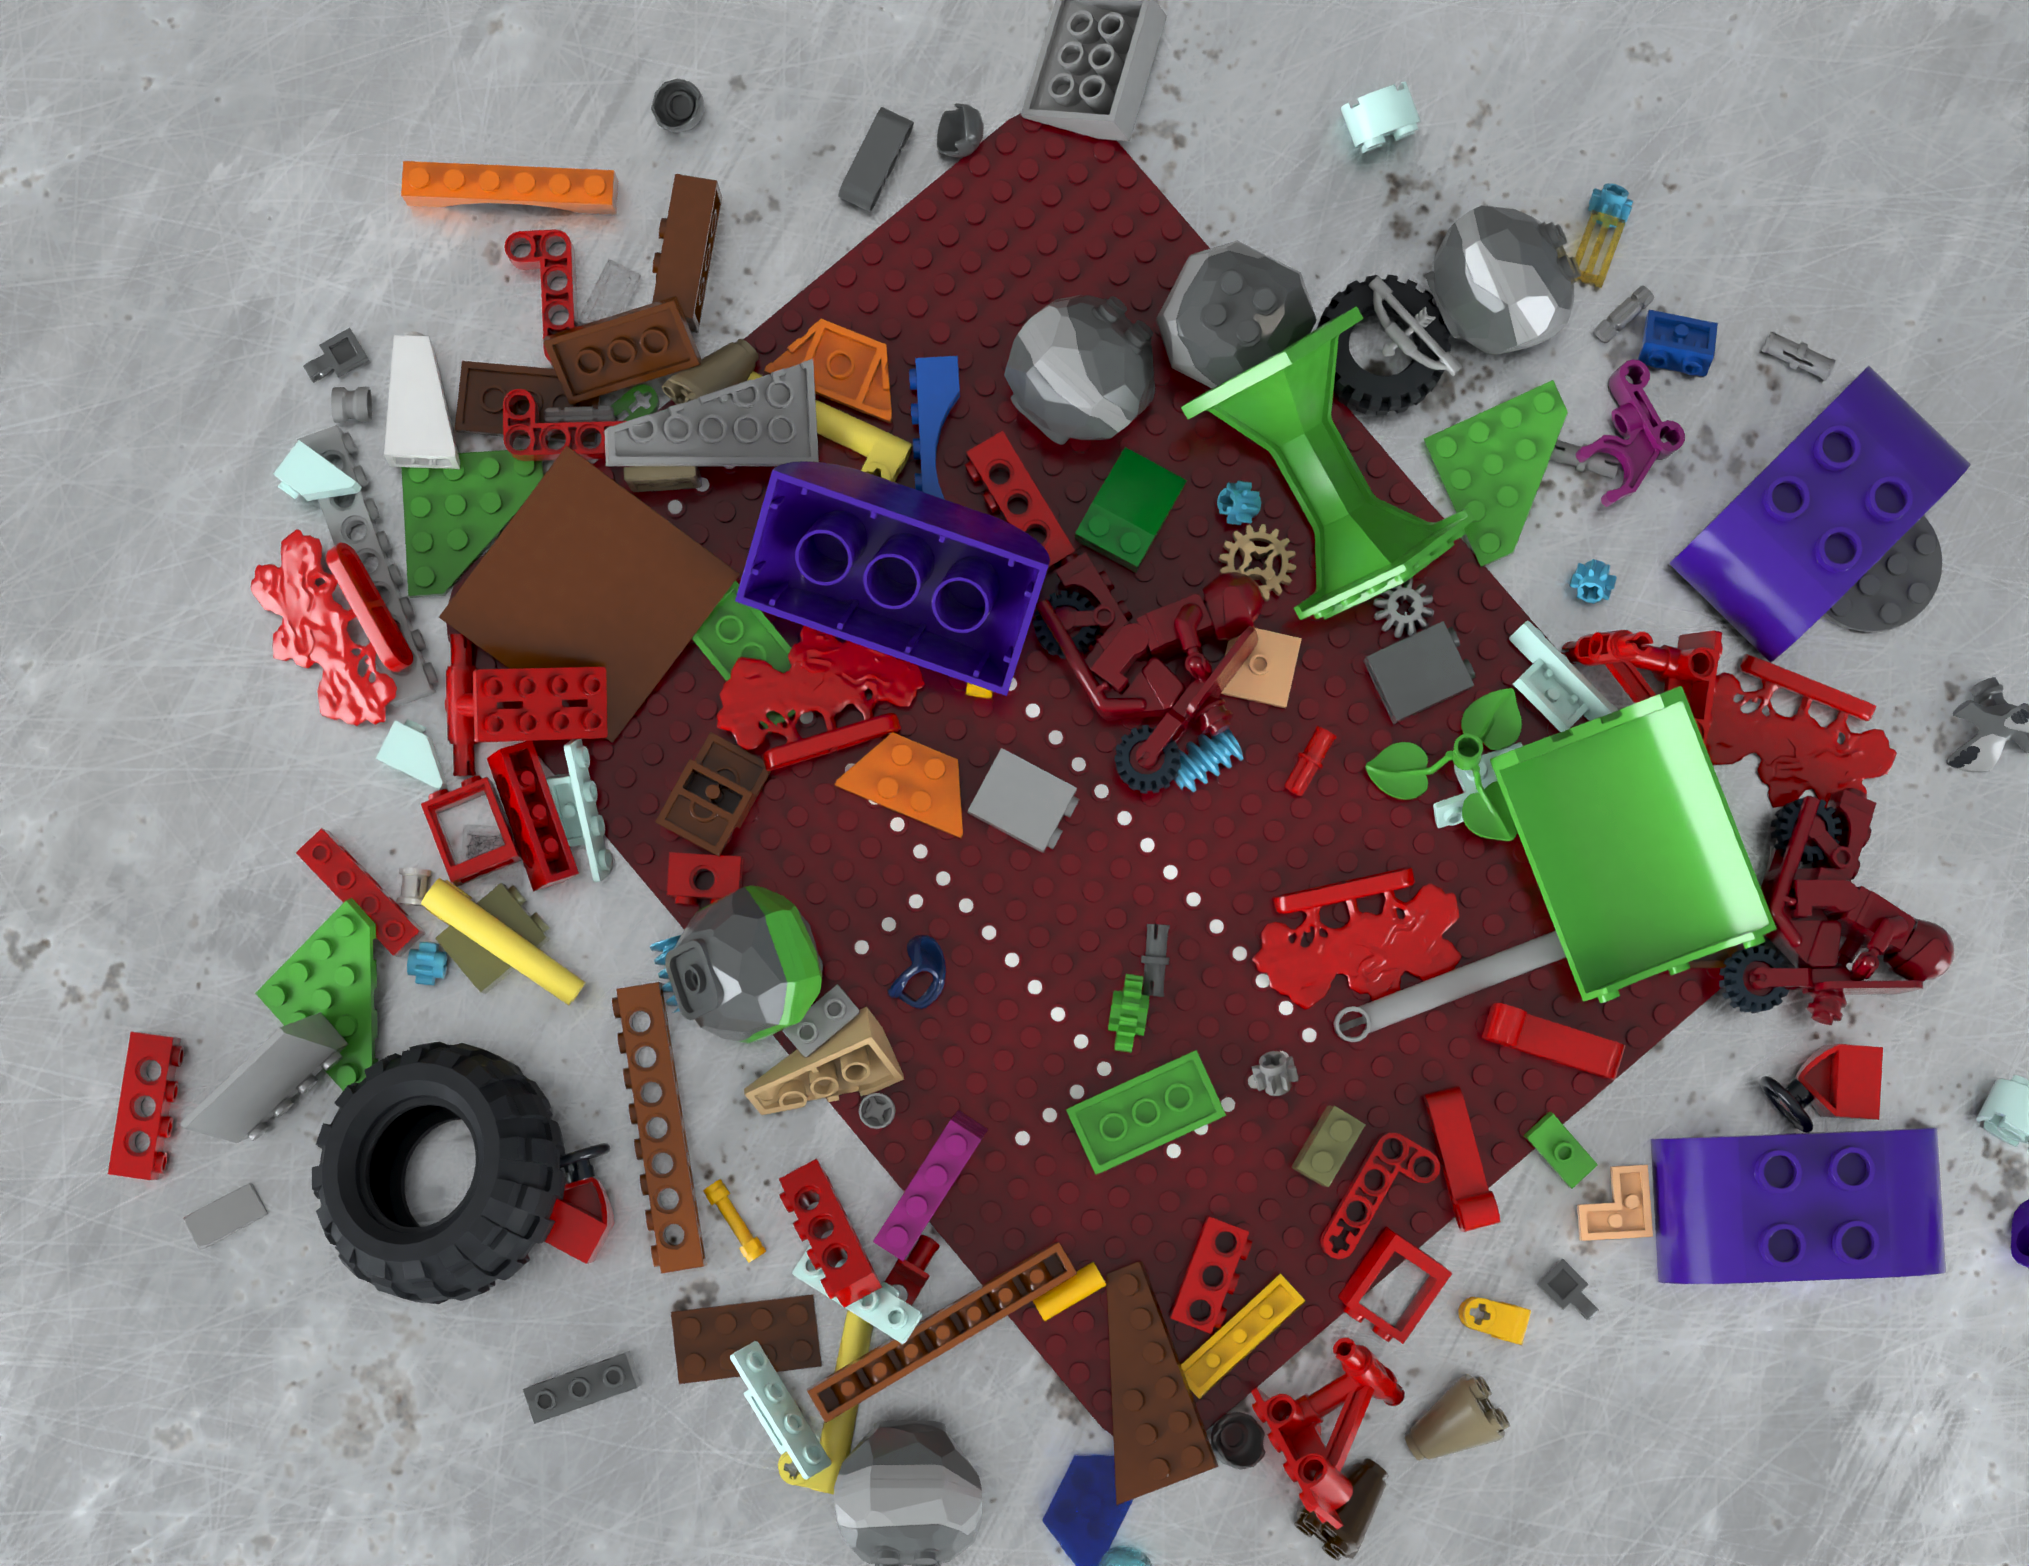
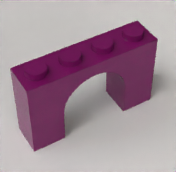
M958 1110L949 1121L873 1242L904 1261L988 1129Z

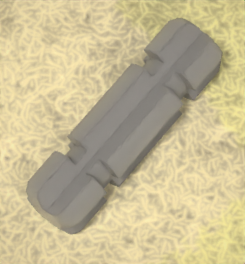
M1644 285L1640 286L1632 293V298L1628 297L1607 317L1608 320L1604 319L1595 328L1594 333L1602 342L1608 343L1617 334V330L1621 331L1641 312V308H1646L1654 300V295Z
M593 406L565 407L564 410H561L559 407L547 408L544 415L545 423L615 420L614 409L611 406H598V409H594Z

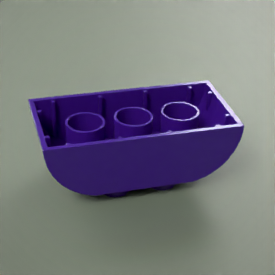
M1868 365L1669 564L1771 663L1811 628L1959 480L1971 464Z
M790 462L781 464L772 470L735 602L1007 696L1047 573L1050 557L1046 549L1032 536L994 516L854 468L822 462Z
M1937 1128L1651 1139L1658 1282L1764 1283L1909 1277L1946 1272Z

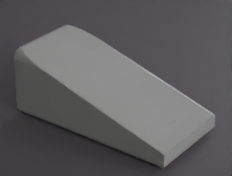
M249 1183L185 1216L183 1220L197 1247L205 1249L268 1213L252 1183Z

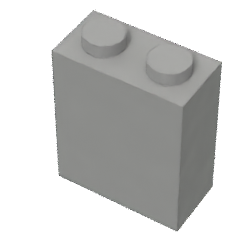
M1001 748L971 803L968 814L1044 853L1047 846L1054 849L1063 830L1057 828L1063 815L1070 818L1080 799L1074 796L1077 791L1076 787Z

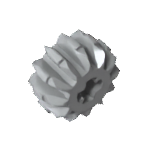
M1412 578L1404 583V588L1399 585L1392 588V590L1381 593L1384 598H1376L1373 603L1376 607L1384 609L1375 613V620L1384 618L1388 620L1382 627L1384 632L1388 631L1392 625L1396 626L1394 635L1397 638L1401 637L1404 627L1409 636L1416 634L1415 625L1424 630L1428 624L1423 617H1432L1434 614V610L1431 608L1423 607L1431 603L1433 597L1427 595L1421 598L1420 594L1426 588L1424 584H1420L1416 590L1411 589L1413 584ZM1400 600L1401 604L1404 600L1408 601L1411 604L1408 609L1411 615H1407V612L1403 615L1399 614L1396 611L1399 607L1396 601Z

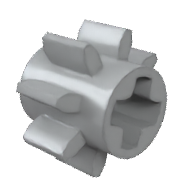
M1279 1051L1263 1054L1259 1059L1260 1065L1252 1066L1257 1089L1259 1091L1265 1089V1092L1272 1096H1280L1287 1093L1291 1089V1082L1298 1081L1293 1057L1286 1058Z

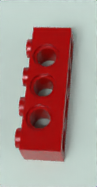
M1003 431L966 452L969 462L964 464L973 482L975 483L980 480L987 491L982 496L991 512L993 513L998 510L1005 522L1014 525L1026 533L1032 528H1039L1045 532L1046 539L1041 545L1046 549L1050 557L1047 573L1060 566L1059 564L1065 558L1075 554V549ZM1003 468L1009 473L1010 478L1003 484H996L991 481L990 473L994 469ZM1021 498L1026 501L1028 508L1022 514H1013L1007 507L1008 503L1012 499Z
M525 741L501 748L487 757L533 892L565 882L578 875L576 863L533 741Z
M321 828L296 852L343 903L353 898L376 924V938L393 956L400 958L426 934L330 831Z
M140 1032L130 1033L109 1162V1175L158 1180L159 1173H164L167 1164V1153L163 1152L165 1138L170 1137L173 1126V1118L168 1117L170 1104L176 1101L179 1088L178 1081H174L176 1067H181L184 1058V1046H180L181 1038ZM152 1061L158 1062L161 1066V1074L155 1081L150 1080L146 1073L147 1066ZM147 1096H150L156 1105L155 1111L150 1116L144 1115L141 1111V1102ZM140 1132L146 1133L150 1139L149 1147L144 1152L139 1151L135 1145L136 1136Z
M815 1159L779 1178L784 1192L780 1193L779 1196L788 1213L794 1211L798 1220L793 1222V1225L802 1242L808 1239L812 1247L806 1252L815 1269L822 1268L826 1276L820 1281L830 1299L837 1297L845 1308L882 1288L857 1234L819 1161ZM819 1202L815 1208L807 1210L811 1204ZM833 1230L830 1236L821 1238L825 1232ZM847 1259L842 1266L835 1267L840 1260Z

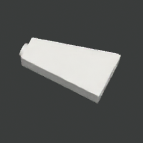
M406 332L404 335H394L384 456L389 467L460 469L459 454L437 359L430 337L419 332Z

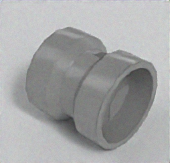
M333 387L331 394L333 421L335 423H343L348 419H357L359 422H370L372 419L370 387H358L353 391H348L345 387Z
M869 1094L860 1103V1119L870 1128H885L891 1124L895 1117V1105L891 1098L885 1094Z

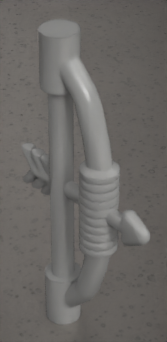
M1379 276L1369 283L1368 286L1374 291L1373 305L1375 312L1384 327V332L1393 341L1390 345L1384 344L1383 356L1395 355L1394 349L1399 347L1406 356L1412 357L1424 366L1434 370H1447L1452 376L1463 367L1449 351L1445 352L1424 329L1436 319V317L1427 315L1426 307L1419 314H1416L1414 318L1391 294L1393 291ZM1386 300L1410 326L1407 330L1403 332L1395 322H1391L1382 305V301ZM1414 331L1440 358L1438 361H1434L1417 350V346L1409 338Z

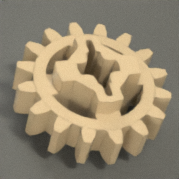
M1265 524L1260 526L1258 532H1254L1251 525H1247L1246 535L1243 536L1236 530L1233 533L1235 543L1229 541L1224 543L1223 547L1229 554H1221L1219 557V561L1227 563V566L1220 569V575L1227 572H1237L1245 574L1254 580H1260L1263 584L1259 586L1263 600L1268 601L1270 591H1273L1278 596L1282 593L1280 583L1285 585L1291 583L1292 579L1286 575V572H1295L1296 565L1288 563V560L1294 558L1296 554L1295 551L1285 550L1290 541L1288 538L1281 541L1277 539L1278 529L1272 531L1271 534H1267ZM1252 541H1263L1270 545L1267 547L1255 546ZM1237 550H1239L1243 563L1235 570L1234 556ZM1268 555L1263 564L1264 570L1255 567L1247 571L1252 562V556L1258 560ZM1280 556L1281 569L1279 575L1276 576L1275 571L1272 569V564Z

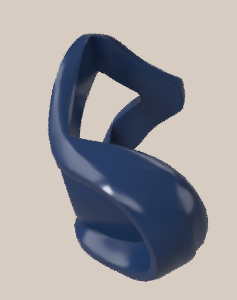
M916 935L907 943V953L912 961L911 966L894 981L887 992L892 998L899 997L908 1005L917 1009H923L931 1005L941 994L945 983L946 965L943 952L938 943L928 935ZM921 971H927L932 974L933 981L927 991L916 1001L906 994L903 989L911 977Z

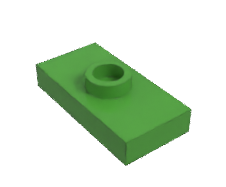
M1550 1111L1524 1134V1137L1571 1189L1598 1166L1580 1143Z

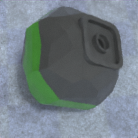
M751 885L740 888L696 912L675 947L667 953L665 958L666 971L681 1014L688 1020L695 1019L700 1028L728 1040L752 1043L799 1023L821 990L823 964L818 955L809 923L804 919L797 907L787 898L759 886Z

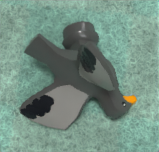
M1996 677L1988 678L1975 685L1970 690L1974 700H1967L1954 710L1953 716L1971 721L1979 729L1976 736L1950 755L1947 759L1949 766L1973 772L1990 771L2000 759L2003 748L2009 739L2014 740L2025 753H2029V705L2023 703L2016 706L2007 703L2002 693L2003 685L1999 684Z

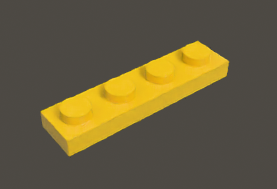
M1282 1274L1278 1275L1181 1364L1189 1388L1199 1399L1306 1302Z

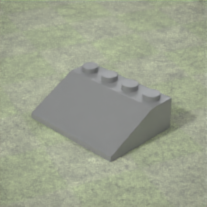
M1056 0L1022 109V117L1097 139L1130 141L1167 15L1155 0Z
M321 1012L280 1027L180 1124L185 1129L234 1143H239L248 1138L254 1141L267 1131L269 1126L266 1122L275 1115L278 1118L293 1106L294 1103L290 1100L298 1092L301 1094L306 1093L318 1082L315 1076L323 1068L328 1071L343 1058L340 1052L348 1043Z

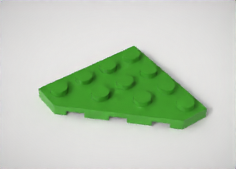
M1554 380L1424 438L1456 513L1468 507L1475 519L1464 527V530L1481 567L1513 554L1518 544L1524 524L1568 415Z
M508 450L458 453L460 469L402 467L408 596L410 598L447 595L454 587L455 582L483 555L490 543L505 529L545 475L544 461H521L514 458Z
M353 898L346 900L255 993L284 1026L319 1012L323 1014L348 1043L340 1052L343 1058L330 1070L326 1071L324 1069L342 1091L348 1085L356 1082L360 1083L365 1079V1069L378 1062V1058H375L378 1019L377 1009H374V989L377 988L376 960L373 959V940L376 939V924Z

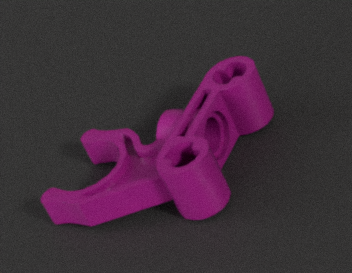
M1632 359L1626 361L1611 374L1609 379L1610 391L1619 407L1612 410V421L1617 431L1625 440L1614 435H1603L1594 443L1583 446L1576 452V459L1582 463L1593 454L1602 452L1611 454L1622 464L1624 480L1621 487L1609 490L1601 497V502L1606 507L1636 492L1654 461L1668 458L1685 441L1683 428L1674 421L1667 420L1662 422L1643 390L1650 380V372L1648 367L1639 360ZM1626 375L1633 380L1632 384L1626 380ZM1666 438L1667 442L1663 443L1661 439Z

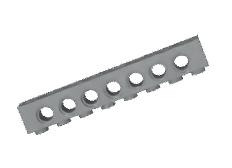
M335 425L297 439V441L300 440L329 462L334 459H341L343 461L341 471L362 487L358 493L354 494L353 504L346 508L339 506L340 496L318 500L334 546L340 542L348 544L355 550L362 563L368 557H376L378 559L376 570L368 574L378 591L383 589L389 591L390 598L386 606L395 622L401 624V633L413 654V666L404 673L389 670L376 654L375 662L379 673L387 674L394 680L397 686L395 699L390 701V704L398 707L436 693L433 683L438 682L437 675L432 663H425L421 651L426 649V645L420 630H414L410 617L415 616L408 596L403 598L401 596L398 585L402 584L403 580L396 563L390 565L386 552L391 550V546L385 531L379 532L374 520L380 517L373 498L367 499L363 486L368 485V481L362 466H355L351 454L356 452V447L350 433L344 434ZM364 524L366 526L365 536L357 541L351 540L350 532L355 525Z

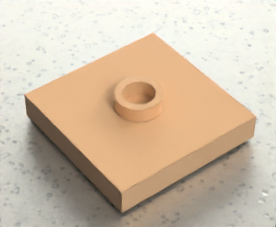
M1255 628L1258 636L1256 647L1221 694L1286 708L1302 638ZM1239 637L1228 641L1225 656Z

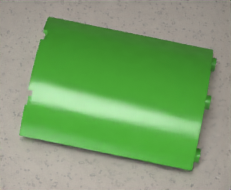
M1682 686L1490 759L1583 1002L1597 997L1600 1003L1612 1000L1620 996L1618 990L1666 970L1669 971L1670 975L1680 973L1691 968L1689 962L1741 943H1743L1745 949L1765 942L1763 935L1777 929Z

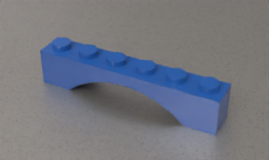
M958 356L915 358L916 368L909 369L910 390H917L918 403H911L912 425L919 424L920 438H913L914 460L921 459L922 472L915 473V489L944 499L938 483L936 456L941 429L949 412L960 398Z

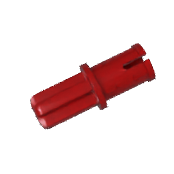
M1320 726L1316 727L1304 752H1299L1297 755L1300 759L1285 783L1287 790L1299 796L1304 794L1317 769L1323 768L1321 762L1333 741L1337 738L1333 733Z

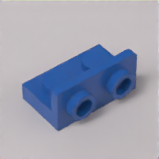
M1648 310L1645 319L1643 345L1638 360L1653 368H1662L1704 377L1707 375L1715 355L1718 323Z

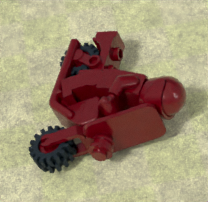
M1086 552L1080 556L1077 553L1072 554L1061 561L1059 564L1060 568L1055 570L1066 591H1061L1060 595L1052 593L1049 595V600L1043 599L1036 605L1034 614L1036 619L1033 621L1035 634L1041 646L1053 656L1056 654L1061 659L1067 660L1098 714L1103 719L1116 721L1164 716L1154 728H1150L1149 725H1142V729L1137 730L1135 727L1131 729L1129 735L1124 734L1121 737L1122 742L1117 744L1115 756L1117 771L1124 783H1127L1134 791L1137 789L1147 794V791L1157 793L1160 788H1168L1172 780L1175 781L1178 776L1177 772L1181 767V756L1176 743L1187 729L1189 722L1196 725L1200 721L1202 733L1211 732L1212 736L1224 732L1231 726L1229 720L1233 717V713L1231 710L1225 709V700L1218 696L1258 643L1257 631L1253 622L1258 618L1263 605L1261 589L1251 577L1242 573L1227 572L1217 576L1202 588L1205 600H1202L1199 593L1136 618L1138 624H1129L1128 621L1133 616L1123 600L1116 603L1110 593L1115 587L1105 570L1098 573ZM1080 594L1088 596L1089 598L1094 600L1099 606L1096 609H1094V606L1090 604V601L1086 597L1082 598ZM1101 634L1102 637L1097 639V645L1094 647V649L1091 651L1088 657L1084 660V658L1081 655V652H1083V654H1086L1089 651L1088 647L1090 645L1094 646V644L1096 643V635ZM1215 635L1218 641H1230L1239 637L1212 673V666L1202 653L1201 642ZM1183 651L1186 657L1185 667L1192 675L1191 684L1187 689L1183 682L1162 662Z
M1846 788L1833 793L1830 796L1827 808L1824 807L1827 803L1826 801L1806 796L1785 804L1782 809L1775 813V816L1778 818L1771 822L1770 827H1775V831L1771 832L1770 835L1771 839L1777 838L1773 845L1774 849L1761 884V890L1777 929L1765 935L1796 968L1783 967L1781 963L1785 959L1781 955L1775 957L1776 951L1771 948L1765 950V946L1750 947L1731 954L1732 957L1724 961V964L1727 966L1720 969L1719 975L1724 976V980L1719 981V986L1726 988V992L1722 993L1725 999L1731 998L1730 1005L1733 1008L1740 1007V1011L1744 1013H1758L1773 1009V1006L1780 1005L1783 1002L1781 998L1787 996L1789 990H1802L1803 995H1811L1814 998L1813 1002L1808 1003L1806 1008L1812 1013L1811 1018L1819 1023L1832 1025L1833 1021L1842 1020L1843 1014L1840 1011L1841 1008H1845L1847 1005L1845 995L1901 994L1923 989V981L1935 979L1943 975L1951 966L1954 959V943L1943 927L1933 922L1916 919L1875 892L1863 886L1856 887L1851 882L1860 868V860L1858 859L1862 847L1867 844L1871 836L1872 830L1869 826L1877 804L1867 799L1864 792L1854 788ZM1801 862L1802 865L1812 863V868H1798V865ZM1842 935L1846 937V940L1840 948V939ZM1862 948L1869 949L1868 952L1861 953L1853 963L1854 959L1856 958V956ZM1878 955H1883V961L1889 967L1888 970L1906 981L1863 980L1869 979L1879 966V959L1877 957ZM1848 963H1853L1852 970L1846 967Z

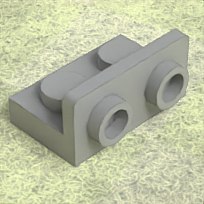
M837 984L809 1008L802 1021L784 1029L783 1032L804 1057H809L853 1020L860 1011Z

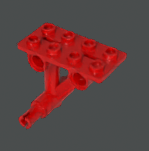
M1628 630L1596 632L1584 635L1576 642L1570 641L1563 645L1562 649H1569V652L1561 653L1568 658L1571 664L1580 662L1585 666L1605 665L1634 703L1656 695L1636 668L1652 671L1654 677L1659 682L1665 683L1664 692L1682 686L1706 747L1708 730L1713 720L1711 713L1713 695L1718 685L1716 678L1718 660L1723 650L1721 643L1722 632L1713 630L1680 635L1678 648L1667 645L1661 647L1647 645L1653 644L1652 637L1648 633L1637 632L1633 634Z
M449 634L451 666H447L446 699L444 706L447 712V741H449V744H453V776L476 775L474 744L478 742L596 739L607 737L605 667L476 669V665H472V641L462 634Z
M1348 1337L1339 1339L1333 1346V1353L1337 1355L1335 1357L1338 1360L1342 1361L1341 1364L1345 1373L1311 1395L1305 1393L1296 1400L1287 1394H1278L1269 1398L1258 1387L1251 1390L1256 1401L1252 1404L1256 1415L1262 1423L1267 1422L1271 1429V1432L1267 1434L1271 1444L1278 1453L1282 1451L1287 1462L1283 1463L1285 1471L1294 1483L1298 1481L1303 1490L1299 1493L1303 1505L1310 1513L1314 1511L1323 1524L1329 1522L1337 1530L1344 1525L1336 1510L1346 1504L1353 1493L1351 1481L1341 1470L1371 1398L1383 1399L1387 1405L1397 1406L1405 1397L1404 1390L1397 1384L1395 1374L1385 1367L1367 1347L1356 1345ZM1343 1405L1326 1446L1321 1438L1320 1423L1324 1421V1416Z

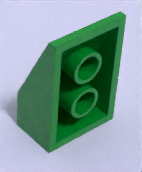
M1125 447L1080 523L1074 540L1137 573L1187 480Z

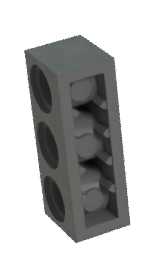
M628 1351L528 1386L523 1389L533 1422L536 1424L638 1388L641 1382L631 1352Z

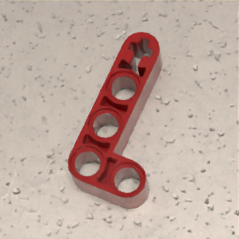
M556 229L518 231L509 235L505 241L504 248L511 263L521 270L540 269L543 340L546 336L577 327L575 249L568 235ZM556 242L566 244V249L561 255L552 256L549 254V248L552 244ZM520 244L530 245L531 251L527 256L522 258L514 256V250ZM562 276L568 279L567 285L562 290L556 291L550 288L554 278ZM558 311L569 313L568 320L562 325H555L551 322L553 315ZM543 343L545 356L551 364V366L553 367V364Z
M514 389L507 393L503 401L504 445L514 458L521 461L556 460L566 446L584 459H606L604 430L626 422L539 423L538 404L528 391ZM519 400H527L530 403L529 410L524 415L513 414V406ZM558 433L566 436V442L562 448L556 450L549 448L548 443L551 436ZM590 433H598L602 437L601 443L596 448L590 449L584 446V439ZM523 434L530 436V444L526 449L519 451L513 448V442L517 436Z
M1493 1003L1491 1005L1482 1039L1612 1080L1616 1079L1625 1045L1527 1014V1011L1502 1003Z
M1456 1086L1425 1094L1426 1111L1460 1231L1467 1232L1500 1223L1498 1206L1493 1192L1489 1191L1460 1087Z
M1391 1132L1380 1135L1375 1140L1322 1233L1320 1243L1323 1252L1335 1259H1344L1350 1256L1398 1172L1415 1182L1429 1183L1437 1178L1441 1169L1437 1156L1401 1134ZM1389 1138L1397 1140L1400 1144V1153L1394 1159H1388L1382 1152L1383 1143ZM1421 1156L1427 1157L1432 1167L1430 1173L1425 1177H1419L1415 1174L1413 1168L1415 1160ZM1372 1169L1378 1170L1383 1177L1382 1185L1376 1190L1368 1189L1364 1183L1366 1173ZM1353 1201H1360L1365 1208V1214L1359 1221H1351L1346 1214L1347 1206ZM1339 1219H1341L1346 1225L1357 1229L1354 1235L1351 1231L1347 1230L1343 1236V1241L1347 1244L1345 1249L1337 1248L1333 1252L1331 1250L1333 1244L1329 1239L1332 1235L1338 1237L1344 1227L1337 1226Z

